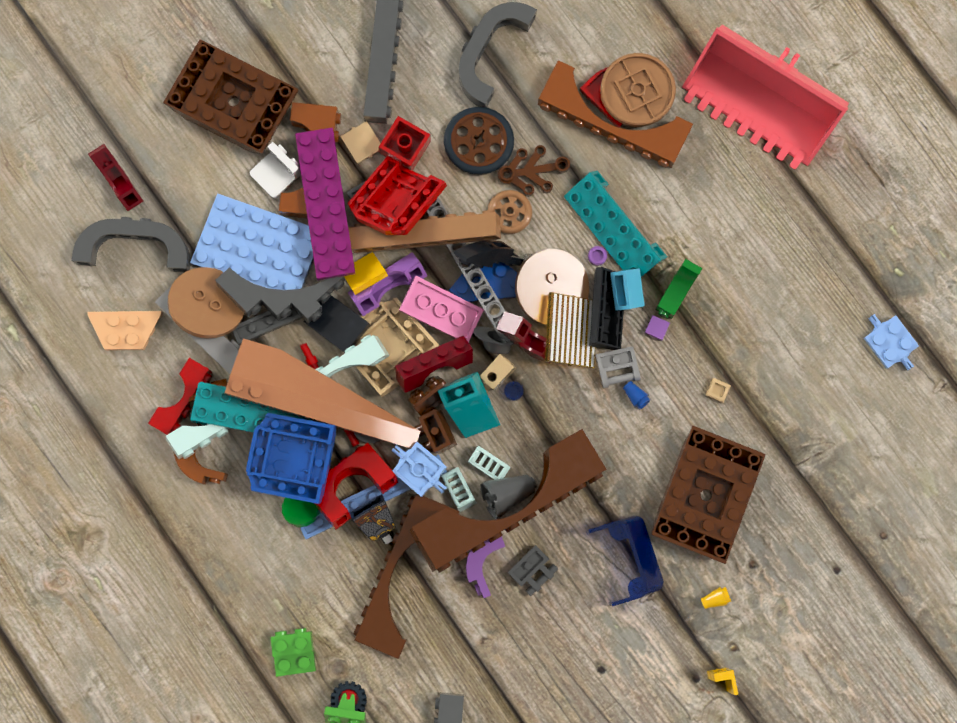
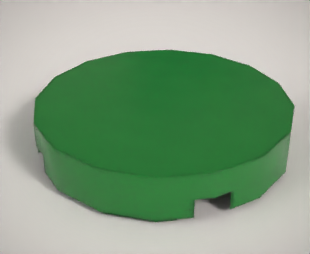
M285 498L282 504V514L285 520L295 527H306L312 524L318 514H320V510L311 502Z

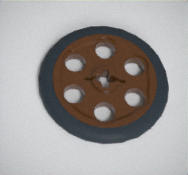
M472 107L459 112L448 123L444 133V147L450 161L460 170L470 174H488L501 168L510 158L514 148V134L509 122L496 110L487 107ZM476 118L483 120L484 123L481 127L474 126L473 121ZM491 127H498L500 133L492 135L489 130ZM460 128H465L468 134L461 137L457 134V131ZM482 135L483 143L480 142L476 146L475 138L478 139ZM495 144L499 145L501 151L493 153L490 147ZM466 146L469 151L467 154L462 155L458 152V148ZM477 154H482L485 157V161L477 163L474 158Z

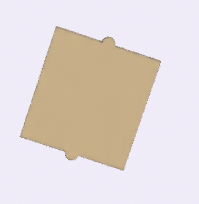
M367 121L356 128L352 127V130L340 136L357 164L367 158H372V155L379 152V145L381 143Z

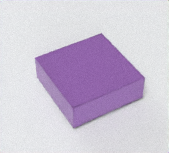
M652 315L645 334L662 341L670 323Z

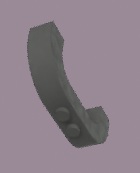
M519 2L503 3L490 9L483 16L478 26L473 27L470 41H466L462 48L463 54L459 63V81L466 97L476 106L486 108L494 95V88L480 81L475 74V67L496 30L506 25H513L528 32L536 18L537 9Z
M121 217V219H104L95 222L79 235L72 253V262L76 265L96 266L97 252L100 246L109 239L152 240L166 245L168 250L167 268L170 271L186 272L190 270L191 264L188 247L179 234L171 227L163 223L153 222L148 218H140L139 221L133 220L130 217Z

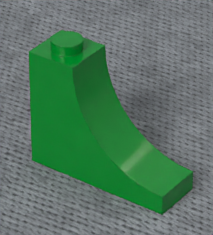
M687 259L684 260L655 309L661 317L666 319L668 317L673 318L703 268Z

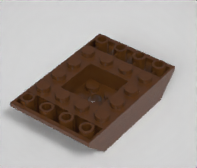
M200 39L163 104L184 119L249 152L263 154L299 89ZM232 98L239 100L236 106L229 105V101Z
M692 426L682 445L655 517L651 535L726 564L766 454ZM703 490H708L711 493V498L708 501H704L701 498Z

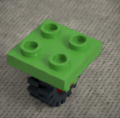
M345 681L343 685L342 683L338 684L339 687H335L333 689L334 692L331 693V707L325 706V723H366V713L364 711L367 706V697L364 688L362 689L360 684L356 685L353 681L352 683Z

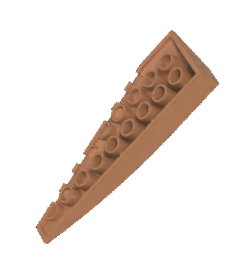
M243 338L227 383L226 395L320 423L335 425L337 428L410 449L418 441L420 434L418 429L283 350Z

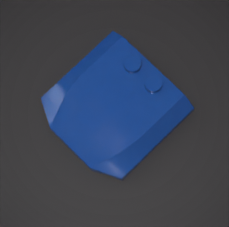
M267 413L261 424L254 430L247 461L246 472L250 479L251 491L320 504L327 482L336 437V426Z

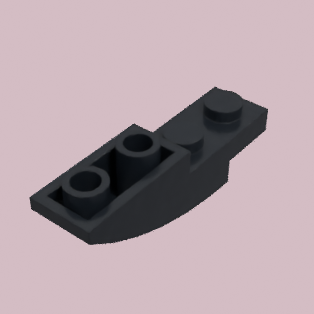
M496 240L474 242L456 249L454 252L460 258L459 261L465 265L474 264L480 268L484 266L492 268L494 263L499 264L500 262L511 267L512 265L521 266L524 260L514 253L513 248L503 241Z

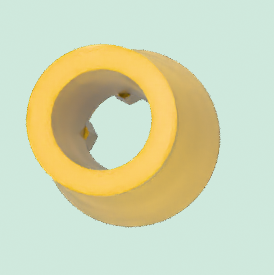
M719 587L701 598L705 609L726 606L727 603L732 602L726 587Z

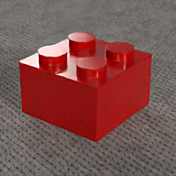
M398 116L379 145V152L385 157L389 156L402 162L403 167L413 171L431 143V134Z

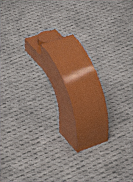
M195 450L194 454L186 459L183 457L178 459L174 453L177 465L190 479L205 485L207 477H209V482L220 484V481H227L228 474L204 468L198 462Z

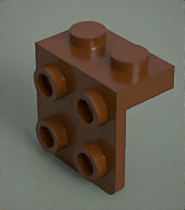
M439 376L430 377L425 382L426 385L424 387L415 389L410 393V398L407 399L420 417L434 410L442 403L438 390L446 382Z

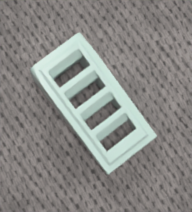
M477 446L468 460L469 464L494 480L503 479L511 468L480 446ZM480 453H482V459L479 463H476V459L478 458ZM488 457V458H490V461L488 462V464H487L486 467L484 468V467H482V465H483L484 461L486 460V458ZM496 462L497 464L492 472L488 471L492 463ZM500 466L504 467L497 477L495 473Z
M459 467L441 475L460 512L477 503ZM457 475L459 476L458 479H456V480H454V481H452V482H450V483L448 482L449 479H451V478H453V477H455V476H457ZM461 482H462V484H463V485H461V486H459V487H457V488H455V489H452V488H451V487H453V486H455V485H457V484H459V483H461ZM463 490H466L465 493H463V494H461V495H459V496L456 497L455 494H457V493H459V492H461V491H463ZM469 497L467 500L459 503V501Z

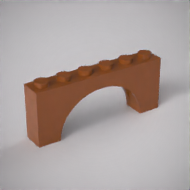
M292 102L290 116L292 126L307 132L333 128L335 142L338 143L339 131H337V124H341V113L338 112L336 106ZM303 187L294 192L281 193L279 204L281 216L308 219Z

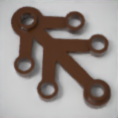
M538 145L524 168L516 169L521 161L526 160L528 155L526 149L520 148L517 150L516 156L510 165L499 169L498 179L503 184H514L523 190L525 196L529 197L534 193V186L526 184L518 178L525 176L540 186L544 193H550L553 184L536 174L551 171L565 173L569 170L570 161L566 157H559L555 163L535 166L537 161L546 154V148L543 145ZM542 149L544 153L538 154L537 150ZM524 152L525 156L520 157L518 154ZM562 163L565 165V168L561 169L558 165ZM509 173L510 177L505 178L503 175ZM548 184L551 188L546 190L543 186ZM529 187L532 189V192L527 193L525 189Z

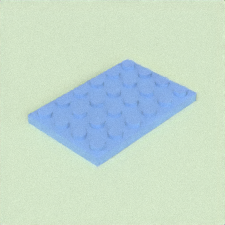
M217 193L190 263L200 268H215L223 273L230 267L242 278L269 289H301L304 286L314 260L309 225Z

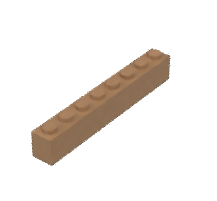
M493 210L482 211V214L466 212L464 216L447 214L444 218L428 216L425 220H419L407 235H385L362 223L354 224V227H348L353 253L501 239L500 216Z

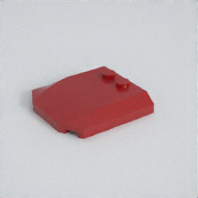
M387 156L347 204L358 222L385 235H407L447 185L445 181L432 175L425 177L403 167L402 162Z

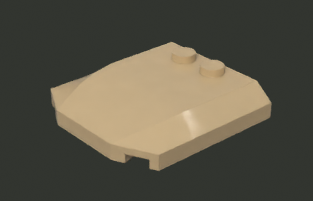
M397 297L391 301H381L379 307L365 316H360L369 322L371 326L355 344L356 347L362 343L360 340L367 335L378 336L390 355L375 366H355L381 397L389 394L399 386L396 380L395 365L440 346L416 319L399 311L402 303Z

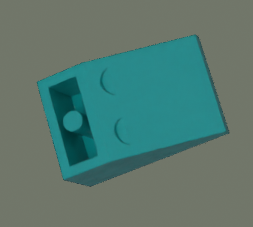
M478 372L449 382L438 390L445 409L465 438L500 426V422Z

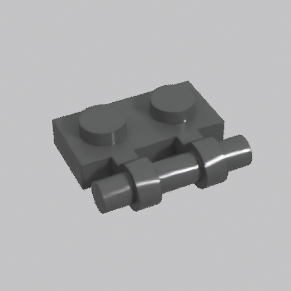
M535 545L507 573L521 587L528 582L531 586L526 592L529 596H532L536 591L539 592L542 589L541 586L548 579L551 580L554 577L553 574L558 568L552 564L547 569L544 564L549 558ZM540 569L543 574L534 581L532 576Z

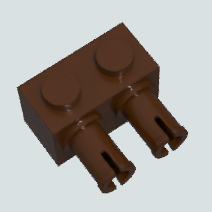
M434 409L419 417L421 424L414 428L420 431L419 437L426 434L429 441L421 445L430 453L433 451L434 453H443L457 446L442 410Z

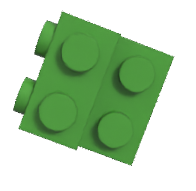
M306 628L295 629L293 634H287V631L275 632V636L271 637L276 677L316 671L312 631L307 632Z

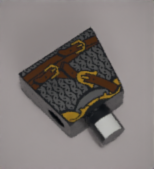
M383 494L350 513L353 522L371 541L381 538L384 544H388L393 540L394 537L390 531L395 529L396 526Z

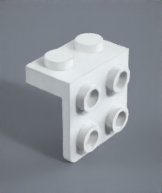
M272 142L268 146L270 153L250 171V175L272 198H277L301 176V172L298 168L300 164L293 157L289 159L285 155L287 151L280 144L277 146Z

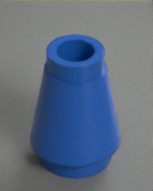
M632 381L623 387L634 408L637 407L641 410L650 402L649 395Z

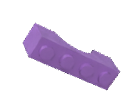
M413 253L387 267L385 271L388 277L356 295L352 290L348 292L362 316L379 307L382 296L390 289L399 285H411L415 276L422 279L428 276L422 264Z

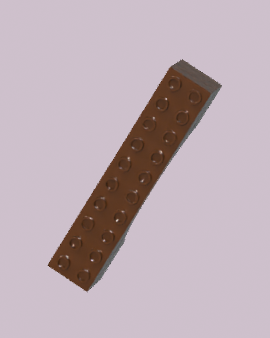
M581 429L551 446L543 453V473L539 487L531 501L521 511L506 518L485 521L461 516L446 507L411 527L409 532L432 572L437 570L440 573L451 566V561L455 560L457 563L469 556L468 551L472 550L474 553L486 546L485 541L489 540L491 543L503 536L502 531L505 530L508 533L520 526L519 521L522 520L525 523L537 516L536 511L542 513L554 506L553 501L557 504L570 496V491L573 494L587 486V481L589 485L603 477L602 472L607 469L585 432Z

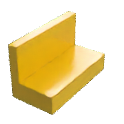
M720 668L707 671L708 679L714 682L725 680L727 692L738 695L734 670Z

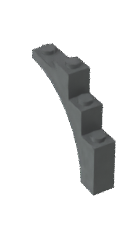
M229 267L215 281L217 286L248 318L252 314L256 315L263 305L278 321L289 316L293 308L309 324L311 321L315 322L321 317L322 306L320 303H325L334 290L338 291L343 287L345 276L325 279L315 285L301 289L278 290L253 284L239 276Z

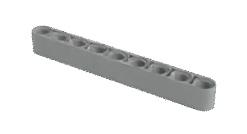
M439 198L426 211L428 216L443 214L445 217L448 214ZM466 243L447 244L449 252L497 334L502 338H507L496 329L505 310L480 267L471 264L469 267H463V263L459 261L460 258L454 254L455 251L453 249L455 246H465ZM474 277H481V280L478 283L472 282V279ZM485 292L491 294L488 299H482L481 295ZM498 308L500 312L497 315H491V310Z

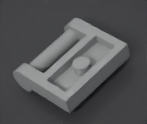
M633 346L595 355L603 389L617 383L641 380ZM629 367L632 369V373L609 378L606 375V372Z

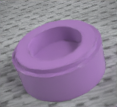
M600 246L591 248L588 253V260L594 266L604 264L607 259L606 250Z

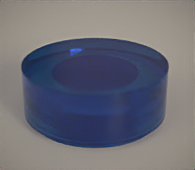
M516 381L509 382L505 386L504 394L508 400L517 401L523 395V387Z

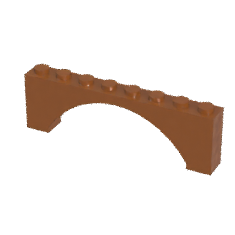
M559 60L557 61L538 99V105L542 110L552 111L561 119H569L576 126L586 127L597 136L602 135L614 144L624 145V148L628 151H636L645 159L657 161L662 167H673L693 123L676 116L675 120L665 125L647 130H627L610 125L596 116L582 100L574 80L575 68Z

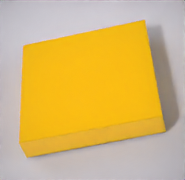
M371 252L354 262L356 274L345 276V280L356 295L388 277V274L375 254Z

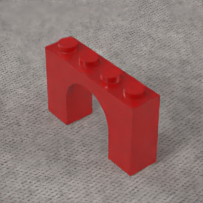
M368 442L365 445L359 446L349 457L343 458L333 469H329L322 501L320 504L314 503L335 530L351 519L349 511L336 496L339 484L346 477L363 475L369 478L382 494L398 483L396 474Z

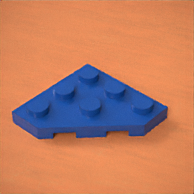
M502 262L499 264L494 263L492 268L486 266L480 268L498 299L516 298V271ZM462 274L449 289V292L468 302L478 301ZM474 277L472 279V282L478 283L481 280V277ZM485 292L481 295V298L488 299L491 294Z

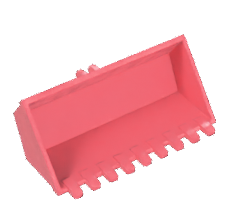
M722 24L714 31L682 86L683 89L688 91L684 101L689 104L696 96L701 99L697 106L699 111L703 112L709 104L715 108L710 115L712 119L717 120L719 115L723 113L728 116L723 123L725 127L730 128L734 121L741 124L737 130L739 136H743L747 129L754 133L750 139V142L754 145L757 144L760 138L765 139L767 143L763 150L766 153H769L774 146L781 149L776 156L779 161H783L786 155L789 154L794 158L789 165L790 168L795 170L800 163L808 166L848 110L849 102L798 72V69L793 67L800 57L798 53L793 56L791 63L788 64L783 61L790 52L788 47L778 58Z

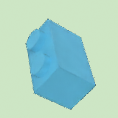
M640 268L610 273L615 310L645 306Z

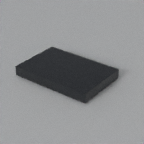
M330 295V298L325 303H320L322 315L315 322L311 321L309 324L305 320L303 321L344 353L347 348L355 345L371 326L369 322L332 295Z

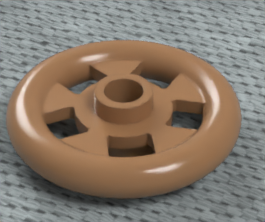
M505 190L499 192L491 199L488 205V210H493L494 212L498 209L501 210L500 228L502 233H518L524 230L531 221V203L525 195L518 191ZM508 198L509 202L502 205L500 201ZM519 200L523 206L518 208L514 202ZM507 209H512L513 213L508 214L506 211ZM519 213L524 215V218L521 222L516 220L519 216ZM504 220L512 221L511 227L504 226Z

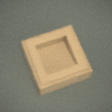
M712 378L705 396L723 404L731 385Z

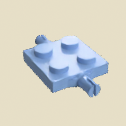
M875 314L868 319L875 328L869 335L864 337V340L885 368L888 369L898 362H902L907 371L913 368L914 365L908 359V356L919 345L898 317L894 316L882 323Z
M416 442L406 452L398 445L395 446L398 451L394 448L392 449V452L400 457L397 466L392 471L417 494L423 497L433 486L441 494L445 492L439 486L444 490L447 487L439 481V478L447 466L421 444Z

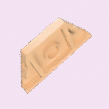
M88 312L87 315L104 350H145L148 339L153 335L155 326L159 318L163 316V312Z

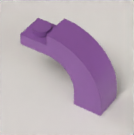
M502 536L491 543L489 540L485 541L486 546L474 553L470 550L467 557L466 574L468 582L477 581V584L474 585L478 596L482 595L483 598L491 596L482 572L483 562L490 553L505 547Z

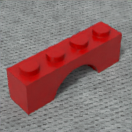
M189 357L179 373L185 385L183 397L177 404L171 407H158L148 424L166 435L180 428L183 418H187L192 410L189 398L197 392L199 382H210L212 371Z

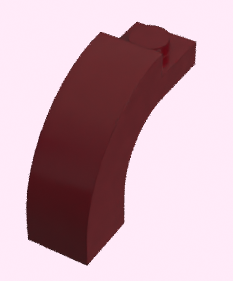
M105 144L88 153L127 211L143 202L139 192Z

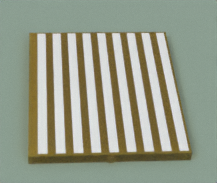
M549 292L546 362L594 368L595 347L589 346L592 299Z

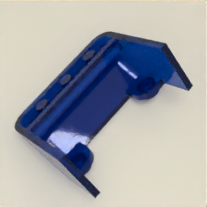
M631 516L586 530V533L590 534L608 528L613 539L620 541L628 538L640 573V577L632 579L628 584L629 596L608 602L609 606L613 607L659 591L663 587V577L645 522L641 517Z

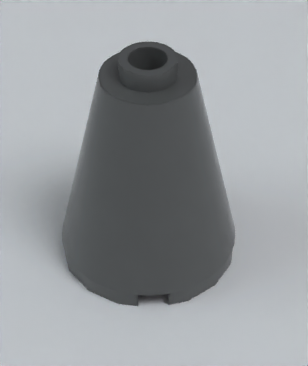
M522 475L485 481L480 484V491L483 501L486 500L489 505L486 507L494 519H497L532 495L537 485L533 477Z

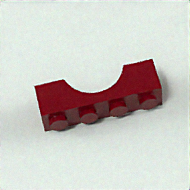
M504 311L496 329L531 357L550 363L551 340L532 331V324L525 318ZM554 344L553 356L556 352V344Z
M463 335L395 365L396 380L404 393H407L422 386L425 379L439 368L450 366L458 370L473 363V348Z

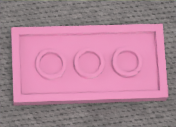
M418 276L414 277L399 308L400 312L455 339L464 335L468 343L484 311L482 308Z

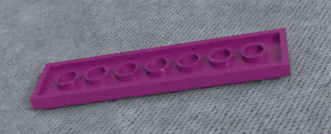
M333 128L295 133L317 280L354 275L356 273Z

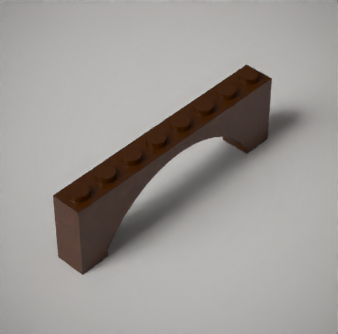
M417 493L415 497L411 496L408 502L409 512L407 515L404 514L400 521L402 529L400 533L396 532L393 538L394 548L392 551L388 550L384 560L387 562L385 569H380L377 580H379L377 588L373 587L369 598L372 599L370 605H365L361 614L364 617L362 624H357L353 633L356 636L354 641L397 659L400 658L407 639L401 636L393 620L389 602V587L397 562L404 552L415 543L409 530L414 525L446 507L457 514L460 513L456 509L425 496L421 497Z

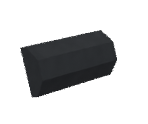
M597 267L594 274L589 346L618 350L621 349L624 310H615L610 273L616 271Z

